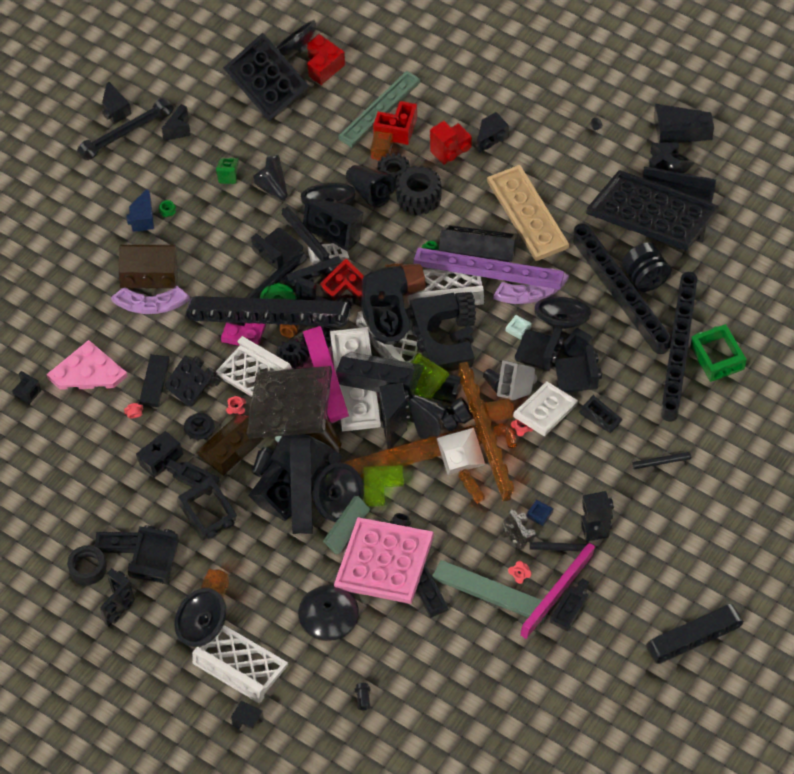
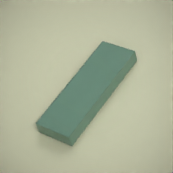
M359 496L353 497L323 540L335 554H340L349 541L357 518H365L370 510Z

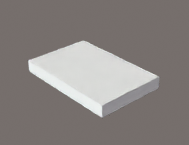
M546 382L514 412L513 417L541 435L546 436L577 406L578 400L551 383Z

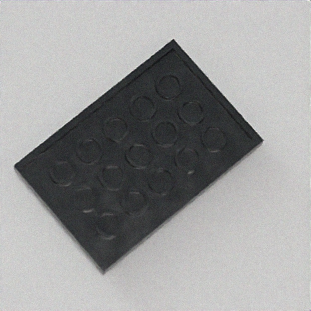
M618 170L587 207L586 214L688 251L717 214L719 206Z

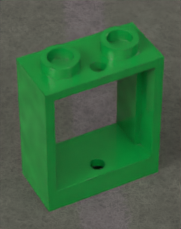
M726 324L715 326L705 332H698L691 337L690 347L710 382L745 370L746 357ZM724 338L734 357L712 364L702 345Z

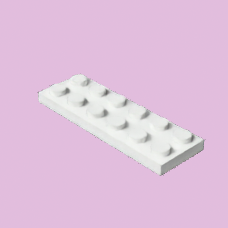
M368 327L330 331L335 373L343 355L349 352L371 355ZM340 385L349 417L341 419L342 432L381 427L377 393L375 391Z

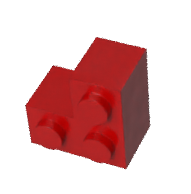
M320 34L307 43L308 58L311 59L307 63L308 76L322 85L345 66V53Z
M400 101L395 114L378 111L373 124L374 139L409 145L418 118L417 104Z
M442 121L430 129V152L443 165L453 161L457 156L467 152L472 147V136L459 123L450 127L445 121Z
M345 259L319 285L321 290L332 301H335L347 289L361 301V284L364 275Z

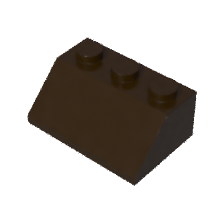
M176 245L119 246L120 288H176L178 279Z
M236 415L196 451V454L224 476L264 440L263 427L250 416Z

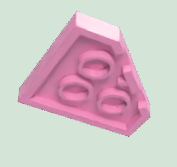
M89 340L46 374L47 379L60 390L68 389V387L95 389V387L105 386L106 388H114L128 377L125 370Z

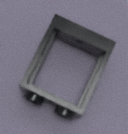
M209 477L177 498V503L202 541L206 538L208 540L218 535L217 531L222 528L226 530L235 524L234 521H236L237 514L212 477ZM212 490L228 515L205 529L189 503Z

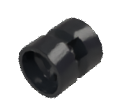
M460 397L452 402V406H444L445 412L441 421L446 429L451 432L458 428L460 423L465 424L474 419V416L466 401Z

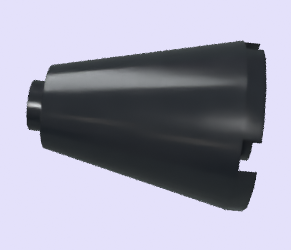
M358 165L351 166L346 172V180L370 206L378 208L385 205L390 200L388 197L390 193H394L395 180L388 173Z

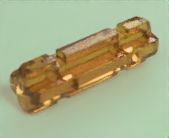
M467 469L459 471L458 477L464 482V486L470 495L473 496L476 503L484 501L485 495L482 490H479L480 487L474 478L470 476V472Z

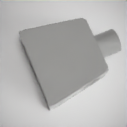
M502 360L497 396L516 400L530 395L533 384L537 382L535 368Z

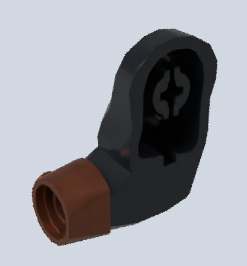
M420 264L384 267L374 270L363 277L361 284V311L370 334L375 340L383 344L393 345L398 343L409 331L410 321L404 308L403 295L408 296L425 290V275Z

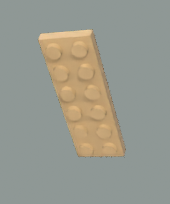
M520 165L487 177L488 184L535 261L569 249L568 241Z

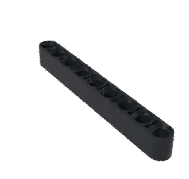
M577 224L574 227L573 243L651 349L657 354L668 352L670 344V334L590 227L586 224Z
M684 272L680 278L661 409L662 418L668 422L675 421L679 414L698 280L693 272Z
M194 296L188 304L186 317L192 321L343 327L348 323L351 306L343 301Z

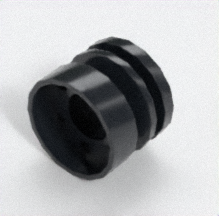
M651 242L637 245L622 260L623 268L632 277L631 280L640 292H649L657 289L671 275L672 269L664 257H662L655 244Z

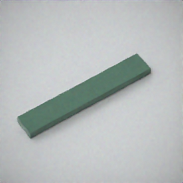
M408 71L402 74L338 136L339 140L353 148L373 129L377 112L390 113L400 101L420 84V78Z
M440 560L432 575L433 579L528 618L542 601L443 560ZM546 614L545 617L541 620L540 623H544V620H545L547 614Z

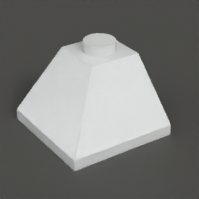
M474 428L437 438L448 475L485 465Z

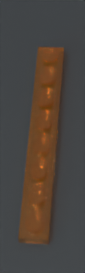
M467 362L460 363L458 376L461 377V384L474 416V421L502 501L511 500L514 484L512 480L509 481L508 467L506 464H503L502 450L497 447V437L495 432L491 430L490 417L486 416L484 400H481L479 396L478 384L475 385L473 369L469 368Z

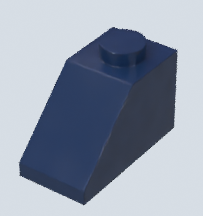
M149 189L145 190L129 206L130 214H126L127 224L132 227V232L154 229Z

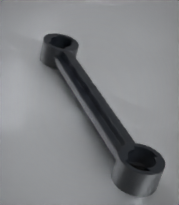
M161 98L154 103L152 109L93 142L91 140L83 141L78 146L77 152L84 160H91L97 155L99 149L157 117H168L173 112L174 107L166 98Z

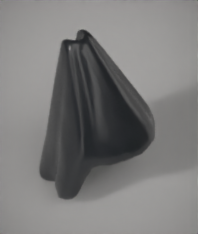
M269 155L266 158V166L253 175L254 183L272 196L285 201L288 193L280 156Z
M410 394L409 404L418 436L421 439L439 436L441 433L440 419L445 412L444 406L435 400Z

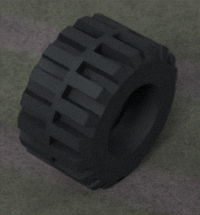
M415 165L411 169L408 167L405 169V172L402 171L400 173V176L396 179V200L400 208L403 207L405 212L410 211V214L417 213V215H421V213L427 214L429 210L433 211L435 206H439L442 198L441 180L435 170L431 171L430 167L424 168L422 165L416 167ZM417 188L425 189L421 192L412 191Z

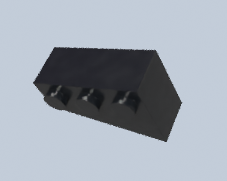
M655 103L654 121L659 143L713 140L714 123L711 112Z

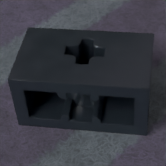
M166 431L136 453L140 466L154 478L167 468L166 465L170 459L176 461L184 455L180 442Z

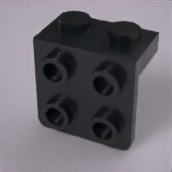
M276 228L264 239L257 233L251 237L253 251L275 269H279L298 251H303V245L281 228Z
M555 326L552 336L529 329L526 330L515 354V361L550 371L553 362L556 363L559 347L562 348L564 343L563 329Z
M585 345L584 356L557 359L555 369L560 390L566 393L598 389L599 379H602L601 368H597L599 357L598 352H594L593 345Z
M184 355L166 381L165 387L185 405L192 407L208 384L218 386L221 379L216 376L217 372L214 369L204 366V361L199 357L195 356L193 358Z
M113 568L106 573L113 594L100 607L104 623L108 627L112 623L115 624L120 619L121 614L126 609H129L135 600L128 577L123 572H117Z

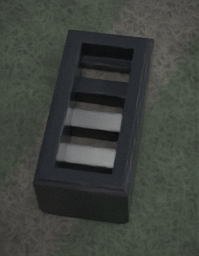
M594 395L590 397L579 411L583 417L609 433L623 420ZM604 415L608 416L605 420L601 419ZM610 419H613L614 422L611 425L607 424Z

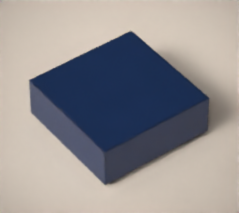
M536 500L527 512L526 518L544 526L553 513V508Z

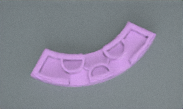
M564 273V277H563V281H562L561 288L565 285V283H566L567 280L569 279V275H567V274H565V273ZM501 282L494 294V299L511 304H527L548 298L560 289L535 285H513Z
M178 286L153 297L135 293L128 288H122L111 297V301L131 312L158 314L184 305L190 301V296Z

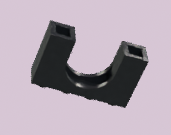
M454 292L410 300L409 308L406 309L408 318L411 319L413 324L412 333L417 337V349L422 353V364L425 369L443 373L473 366L475 357L470 341L454 345H442L435 342L427 330L428 326L433 322L457 317L459 307Z

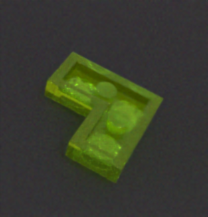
M417 353L410 363L423 365L424 368L414 395L431 399L447 379L449 373Z
M403 466L363 468L364 495L367 506H385L384 487L404 486Z

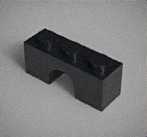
M606 491L583 495L582 507L585 515L581 516V528L585 541L589 542L608 538L609 531L612 529L611 520L613 519L612 510L614 509L612 498H608Z

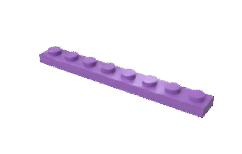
M418 248L414 258V264H420L426 268L554 289L561 288L564 271Z

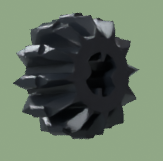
M289 339L288 342H282V345L277 347L276 356L288 362L295 370L297 367H303V364L308 362L309 352L303 341L299 342L298 339L291 341Z

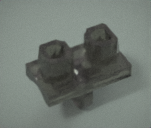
M515 509L509 510L508 517L502 523L503 529L500 534L503 538L509 537L511 541H514L518 550H522L527 543L534 540L536 533L532 528L525 529L524 526L527 524L525 513L517 514Z

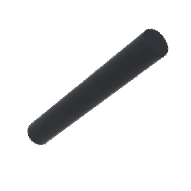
M685 452L632 462L635 470L690 460L691 453Z
M530 542L529 550L581 552L587 544Z

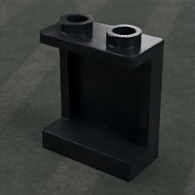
M150 525L139 526V535L132 562L129 563L127 569L128 575L132 578L168 585L179 542L178 534L170 529L162 531Z

